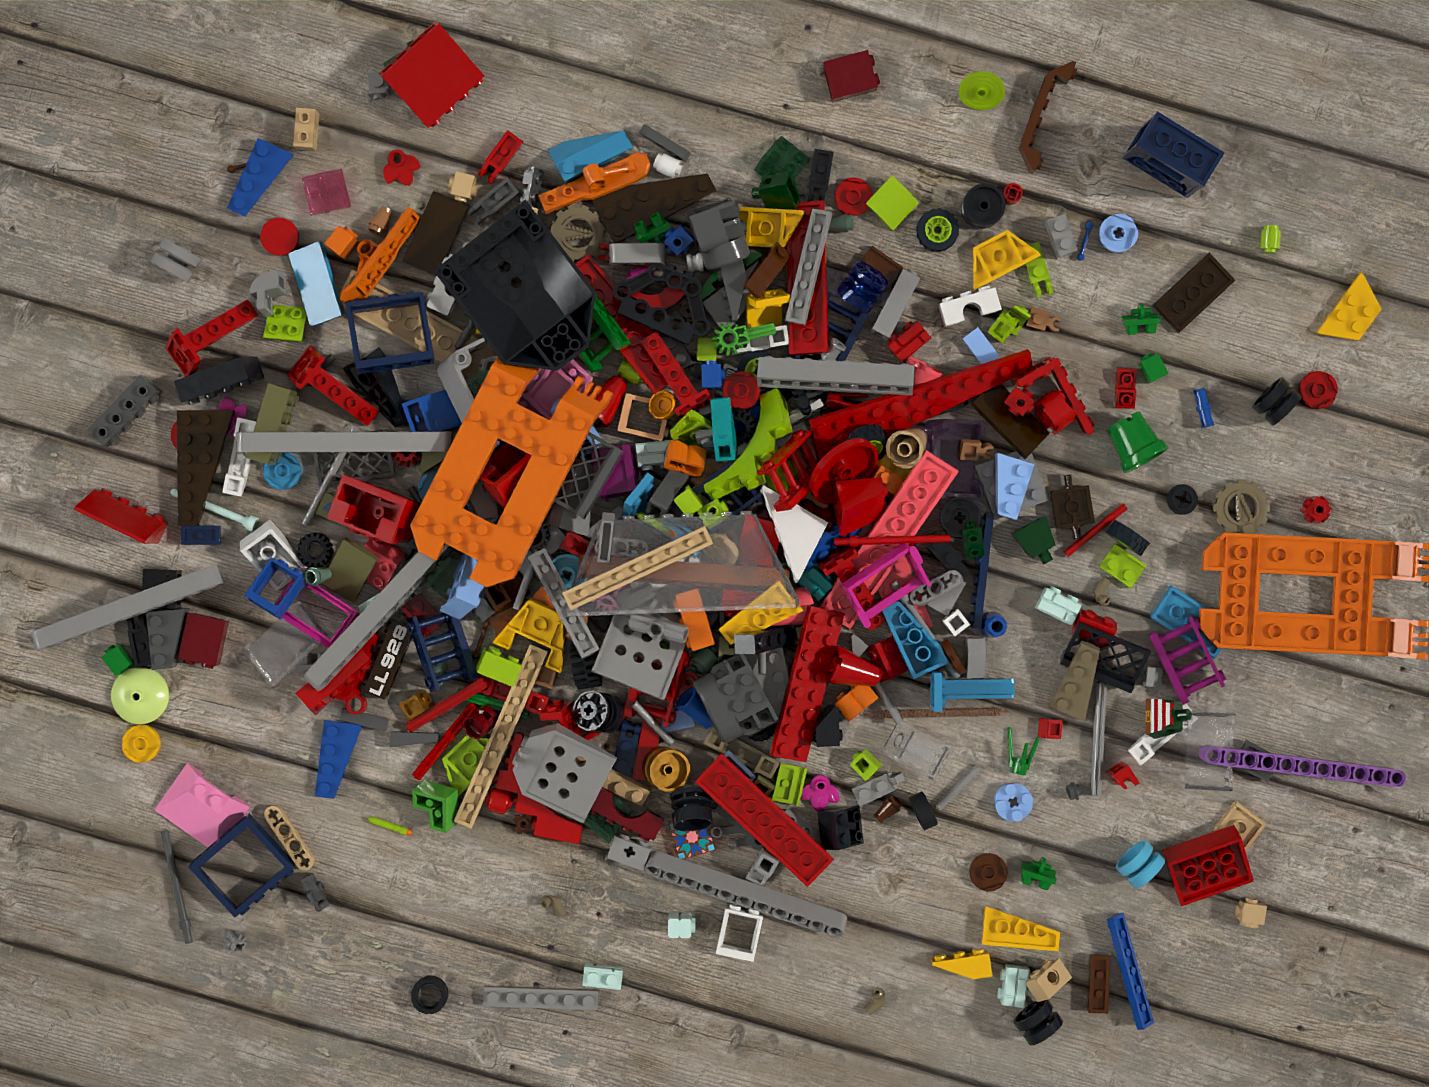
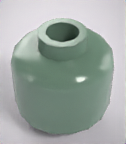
M713 646L697 650L691 657L692 667L700 674L711 673L712 668L719 663L717 656L719 652Z

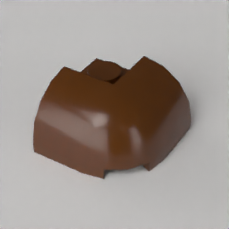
M519 571L512 580L504 581L491 587L484 586L485 594L496 612L505 611L513 607L523 580ZM527 589L525 597L531 594L529 589Z

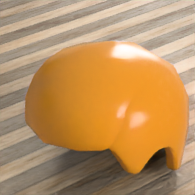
M658 391L649 400V412L654 418L659 420H667L673 417L675 414L674 409L678 406L676 398L668 391Z

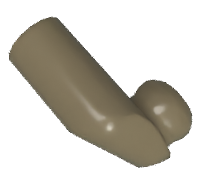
M1102 577L1094 589L1096 602L1100 606H1107L1110 603L1105 590L1111 581L1105 577Z
M544 895L540 900L542 907L554 908L558 917L567 913L559 897Z
M881 988L873 990L872 1002L864 1007L869 1015L884 1005V990Z

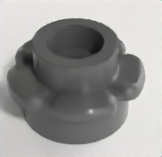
M1074 782L1066 786L1069 799L1079 800V796L1082 795L1080 786L1078 784L1075 785Z

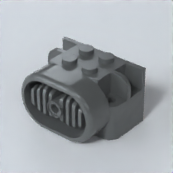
M729 197L685 212L704 266L709 270L733 264L750 255L744 233L747 232L744 220H740L738 216L741 213L739 205Z
M736 654L729 659L723 660L712 668L711 673L693 682V687L705 705L709 719L723 743H728L740 736H753L778 721L775 711L744 654Z

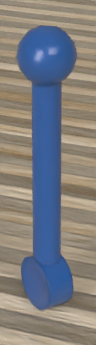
M1088 222L1085 225L1086 233L1080 253L1077 255L1079 261L1084 259V250L1090 230L1094 227L1092 222Z

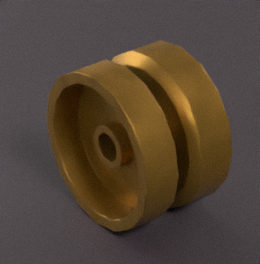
M660 746L650 750L645 756L642 763V773L650 785L665 792H671L682 788L687 782L690 775V764L681 752L667 746Z

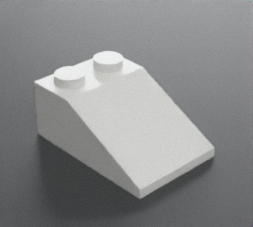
M268 520L240 541V551L259 572L262 571L271 557L275 560L282 559L288 564V568L292 570L296 568L302 573L307 570V566L302 563V560H299V555L271 520ZM277 570L269 583L278 591L288 584L292 578Z

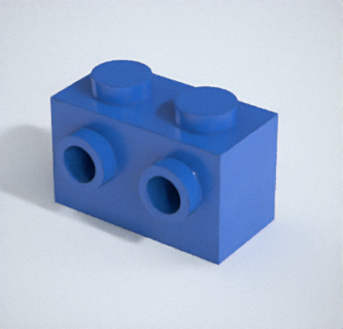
M705 361V364H701L702 390H721V381H725V368L721 369V364H717V361Z

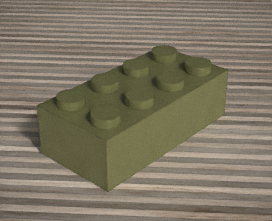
M268 383L253 432H286L287 426L291 425L294 415L291 414L293 406L296 407L299 401L298 391ZM247 452L245 458L267 465H274L280 461L282 452Z

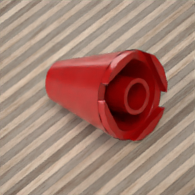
M619 375L617 377L611 376L601 384V392L595 399L600 402L605 391L613 392L609 404L595 420L599 422L598 427L607 429L610 426L627 390V381Z
M838 646L836 647L826 682L843 685L875 686L876 683L879 684L882 673L877 666L844 647Z

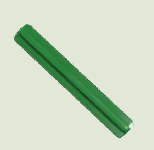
M479 693L465 700L479 706L488 705L501 712L505 701ZM524 708L520 718L526 720L530 711Z

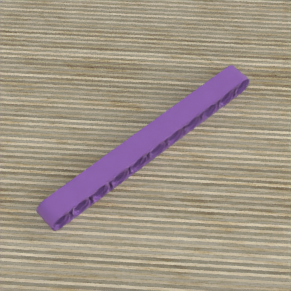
M1204 745L1199 750L1200 759L1214 765L1401 787L1406 782V775L1403 771L1389 767L1213 745ZM1212 750L1213 757L1208 759L1207 754ZM1231 752L1232 757L1227 762L1226 755ZM1249 754L1250 761L1246 764L1245 757ZM1268 757V764L1264 766L1263 760ZM1286 759L1287 765L1285 768H1282V761ZM1302 762H1305V768L1301 771L1300 765ZM1323 764V771L1319 773L1318 768ZM1341 766L1342 771H1341V773L1338 775V774H1337V769H1338V767ZM1357 769L1360 770V774L1358 777L1355 776V772ZM1377 771L1378 777L1374 780L1373 775ZM1395 773L1396 779L1392 781V775Z

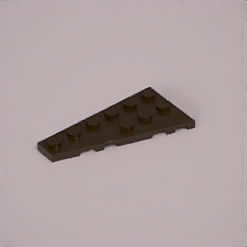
M708 173L626 186L596 198L592 202L613 242L619 243L636 233L635 223L644 221L646 227L653 224L650 218L652 214L659 212L663 218H667L716 192V189Z
M177 410L178 526H199L206 505V498L212 486L213 476L216 474L225 438L229 433L231 419L234 417L235 410Z

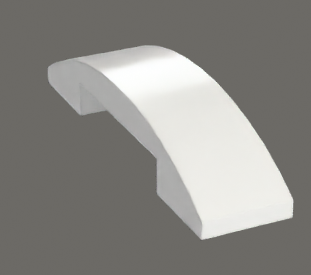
M237 417L234 431L235 440L222 493L242 497L252 460L245 458L247 452H237L236 432H253L256 421Z
M1187 703L1182 705L1183 709H1190ZM1191 709V720L1183 721V730L1197 719V716ZM1145 733L1129 748L1128 752L1138 765L1141 766L1155 754V751L1177 733L1154 739Z

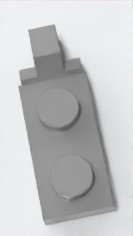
M891 772L884 773L851 789L860 807L893 792L898 788L897 784L904 781L905 777L902 772L892 775Z

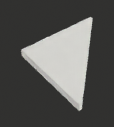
M763 485L760 490L761 494L764 495L765 505L770 518L774 522V529L779 542L783 546L784 556L794 576L793 580L797 583L828 522L797 504L792 510L776 512L773 505L779 500V494Z

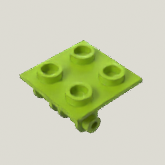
M273 305V316L267 317L263 338L269 340L278 339L280 341L286 340V342L297 341L298 343L304 341L305 334L303 332L307 317L305 308Z

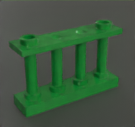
M595 295L593 318L597 322L598 327L591 332L589 345L602 333L607 336L609 343L595 355L589 347L579 354V357L584 362V366L591 373L603 368L599 361L614 348L620 350L631 344L597 295Z

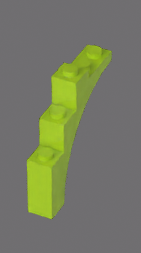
M777 388L760 395L761 409L759 422L749 445L741 456L722 474L704 484V490L713 500L744 486L751 490L766 483L765 475H758L757 471L762 467L763 462L769 460L778 451L776 440L793 432L786 399Z

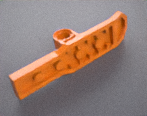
M635 152L626 158L600 168L596 163L590 164L582 170L583 175L577 180L538 196L547 215L579 201L594 200L634 184L647 177L651 164L647 155L640 152Z
M407 207L379 245L370 240H363L358 244L357 252L359 253L360 261L356 277L349 285L342 289L339 299L343 304L355 301V299L365 300L395 260L403 243L421 219L413 209Z

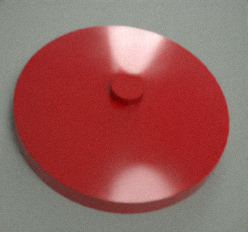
M863 438L850 439L835 446L818 462L812 472L809 483L812 495L821 503L834 504L835 481L871 478L878 463L877 449L871 442Z

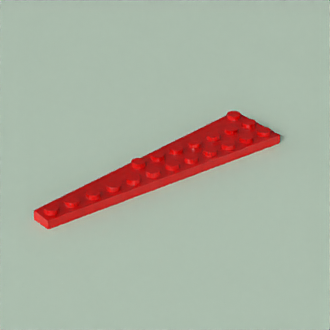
M1026 349L913 386V396L887 394L810 419L809 423L818 462L835 446L845 442L849 434L856 428L868 424H877L884 429L889 438L899 430H906L1033 369L1031 352Z

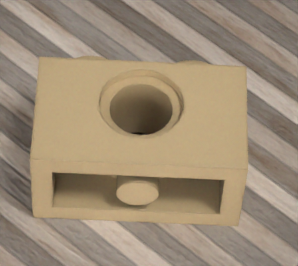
M296 108L293 146L297 150L317 152L319 112L316 109Z
M1060 958L1045 960L1041 964L1042 967L1033 971L1029 975L1030 978L1025 982L1037 1002L1050 999L1072 978Z

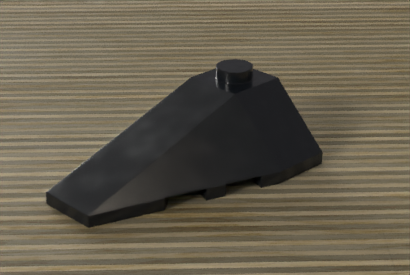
M378 347L361 356L360 360L386 356ZM355 361L343 367L352 384L357 389L361 388L367 394L366 398L370 402L373 400L379 406V412L395 428L408 422L392 370L357 375Z

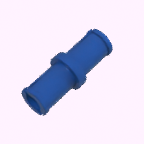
M1205 388L1193 391L1197 404L1196 412H1199L1202 428L1214 425L1210 411L1212 407L1208 403Z

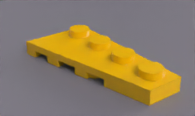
M778 580L718 630L731 645L734 643V634L760 631L804 610Z
M988 906L984 907L982 945L1059 951L1060 931Z

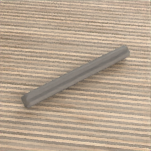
M1097 682L1095 688L1090 794L1092 796H1101L1107 691V684L1104 682Z

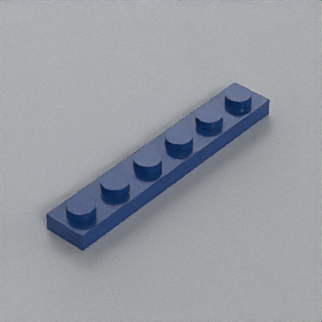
M1117 913L1107 919L1108 928L1113 940V946L1116 951L1137 1030H1144L1152 1025L1154 1021L1124 913Z

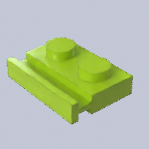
M1114 544L1098 567L1127 587L1132 588L1147 565Z
M780 762L771 799L799 806L807 768Z

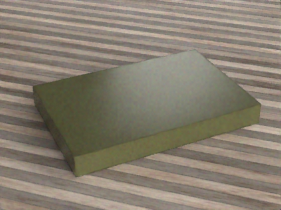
M345 537L329 566L332 576L330 579L322 582V584L354 603L379 557Z

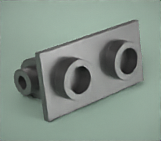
M534 166L533 168L527 167L524 170L522 184L528 185V188L521 187L520 203L526 199L531 207L536 208L539 201L540 186L543 182V170Z

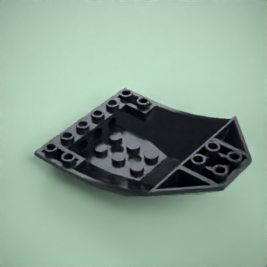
M526 199L433 270L504 364L558 371L589 347L596 291ZM502 262L510 264V270L506 273H502L499 269ZM519 277L522 280V285L519 288H513L511 286L512 278Z

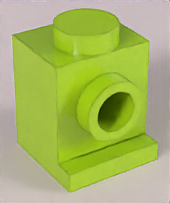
M718 499L697 510L704 525L709 529L729 518L727 514L729 509L726 503ZM716 509V513L711 515L710 512Z
M867 749L863 752L860 750L856 752L852 757L854 761L850 764L865 781L871 778L883 765Z

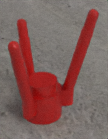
M829 392L825 407L830 409H841L842 405L850 407L856 404L843 401L844 398L841 397L868 398V394Z

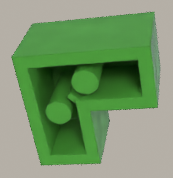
M424 780L412 790L413 807L429 811L430 829L447 833L457 824L454 820L458 813V789Z

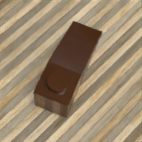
M776 242L762 255L743 287L757 299L760 298L785 266L791 254Z

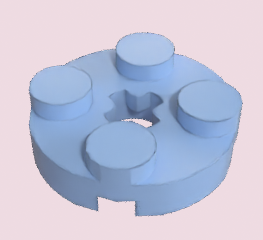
M1115 214L1109 216L1100 225L1098 233L1099 242L1110 252H1125L1136 243L1138 229L1131 217L1125 214ZM1120 228L1123 237L1116 238L1113 231H1117Z
M1008 783L996 791L994 804L997 813L1003 819L1017 822L1027 817L1033 806V797L1025 786L1019 783ZM1017 797L1018 805L1010 807L1008 800Z

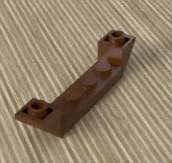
M1074 61L1048 72L1043 80L1018 147L1029 173L1033 174L1036 169L1040 170L1043 163L1041 158L1042 152L1031 149L1028 146L1032 147L1036 137L1033 135L1034 130L1039 128L1042 122V117H1040L1041 111H1045L1048 106L1049 99H1046L1049 92H1053L1056 84L1053 79L1065 84L1070 79L1073 80L1077 69L1074 68L1076 65Z

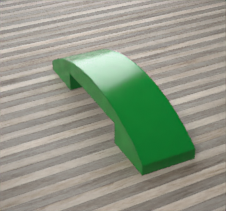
M760 252L750 253L747 258L743 259L744 267L747 269L762 257V254ZM717 270L702 288V302L716 292L713 284L719 280Z

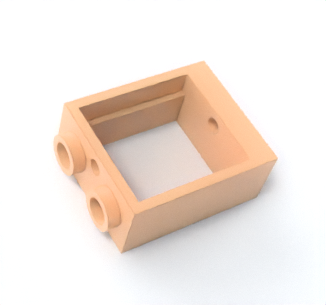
M626 393L617 431L657 441H663V438L667 439L670 427H666L668 419L662 420L659 435L627 428L633 400L649 404L650 399Z

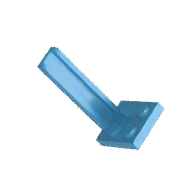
M649 473L645 475L624 501L622 517L627 521L632 515H636L637 512H646L649 502L648 498L653 492L651 490L654 487V477ZM669 514L662 524L671 528L677 534V538H670L655 529L670 541L693 532ZM703 549L690 554V556L696 559Z
M930 671V709L934 712H942V707L946 706V699L1014 698V679H945V676L940 671Z

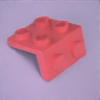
M369 539L363 548L379 558L366 582L382 591L389 584L396 568L404 560L405 553L387 542L381 543Z

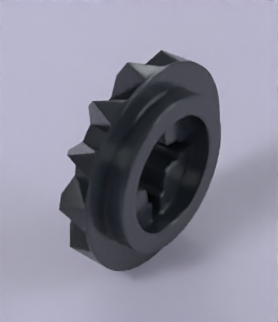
M1180 484L1172 487L1166 502L1169 509L1175 514L1186 515L1196 508L1198 496L1191 486ZM1184 494V499L1189 503H1182L1179 506V500L1175 496H1182Z

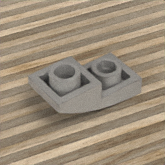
M966 637L964 656L966 657L965 668L967 672L964 673L966 679L985 678V638Z

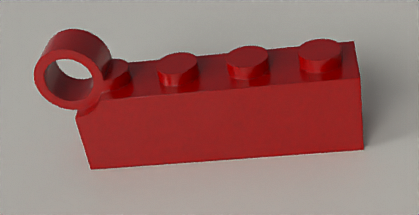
M379 630L361 648L371 660L373 659V648L379 641ZM367 672L360 673L351 685L346 686L336 697V699L346 702V709L351 714H361L367 709V700L361 696L360 690L361 683L364 681ZM355 698L361 702V708L358 711L352 708V701Z

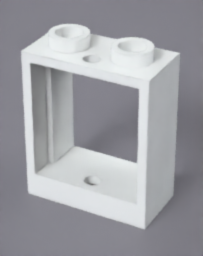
M736 904L725 906L716 954L754 962L763 914L752 909H741V906ZM729 913L757 919L750 950L723 944Z

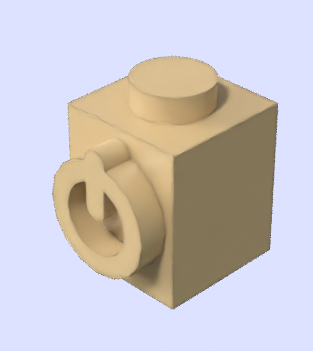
M456 171L455 175L450 177L448 193L455 197L456 201L466 203V200L472 201V196L475 197L477 194L478 186L475 185L477 178L474 175Z
M1246 898V901L1240 900L1239 905H1236L1235 915L1240 921V925L1258 928L1259 925L1265 924L1267 906L1263 903H1258L1257 899Z

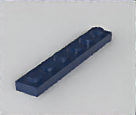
M984 513V517H981L980 522L985 556L976 557L975 560L978 572L974 574L973 585L976 586L975 593H972L971 604L974 605L973 612L969 614V624H971L972 628L981 629L994 520V514Z

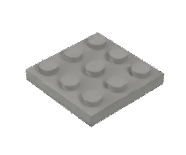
M1017 451L1006 454V456L1034 464L1020 511L1048 501L1049 499L1032 453L1026 459ZM995 459L974 467L991 513L994 514V520L1003 516L995 514Z

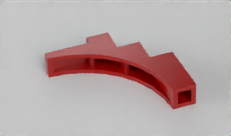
M516 732L509 742V747H512L511 755L507 754L505 766H508V769L501 768L495 774L494 783L497 784L496 789L518 793V795L514 796L512 805L516 807L515 812L537 816V819L533 818L531 830H535L534 836L579 844L584 823L569 819L554 809L522 795L513 772L514 765L512 761L519 748H522L520 745L524 738V733Z

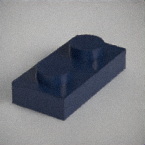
M181 526V545H221V526Z

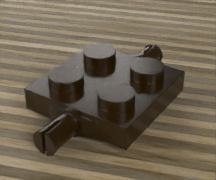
M1072 474L1063 475L1065 487L1060 490L1050 491L1056 529L1071 528L1074 540L1082 539L1080 527L1085 524L1095 523L1089 485H1073Z

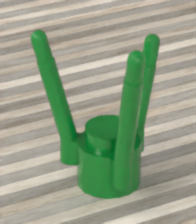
M1009 727L1008 766L1012 767L1011 773L1026 775L1040 738H1036L1028 759H1025L1028 749V743H1025L1022 756L1015 757L1014 760L1012 728Z

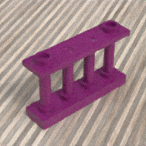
M1191 614L1188 615L1189 623L1162 635L1157 634L1155 630L1149 633V637L1182 705L1189 702L1188 697L1191 696V693L1218 681L1221 687H1224L1223 681L1227 680L1222 669H1217L1198 630L1201 628L1197 617L1193 619ZM1194 629L1198 640L1172 652L1165 651L1163 645L1166 644V641ZM1197 648H1203L1207 657L1181 669L1173 668L1171 662L1175 658ZM1211 664L1214 675L1188 687L1186 685L1182 686L1180 682L1182 676Z

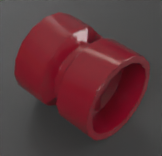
M482 705L464 719L463 729L472 739H480L495 727L498 715L492 707Z

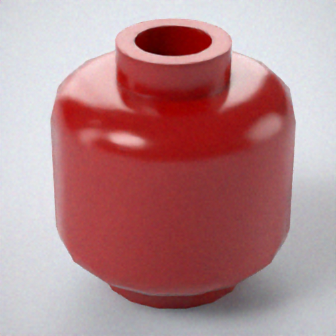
M494 787L491 791H488L484 806H487L489 812L504 815L507 809H512L514 799L510 798V791Z

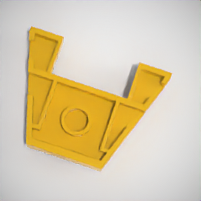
M530 598L495 638L493 643L509 650L517 633L549 647L551 652L545 667L561 674L564 669L565 627L554 608Z

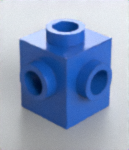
M682 224L676 229L672 227L664 235L666 237L664 239L665 249L670 254H685L691 248L689 244L694 240V237ZM675 239H680L681 242H680V243H675L674 240H675Z

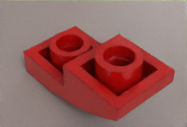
M1117 367L1115 408L1135 409L1137 392L1135 389L1136 368Z

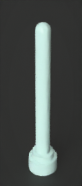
M172 489L171 495L178 498V489ZM205 502L204 509L239 522L248 531H255L259 518L252 515L244 517L210 502Z

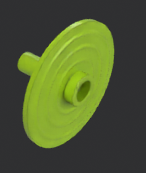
M977 71L967 75L961 81L959 96L962 102L972 109L988 110L1001 103L1005 96V85L996 74L987 71Z

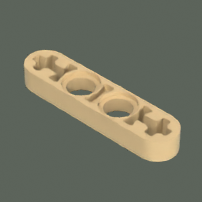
M278 805L269 806L264 812L266 821L296 866L302 871L311 869L314 866L315 858L285 812ZM270 809H272L273 811L277 810L278 814L276 815V817L278 818V820L283 818L284 821L275 825L274 823L277 822V819L275 817H270ZM283 824L289 827L287 835H283L279 831L280 826ZM293 840L298 841L300 844V848L297 851H293L290 848V842ZM302 850H304L305 853H303L302 856L305 859H310V861L308 862L309 866H307L306 864L302 865L301 862L303 861V858L301 857V855L296 857V854H299Z

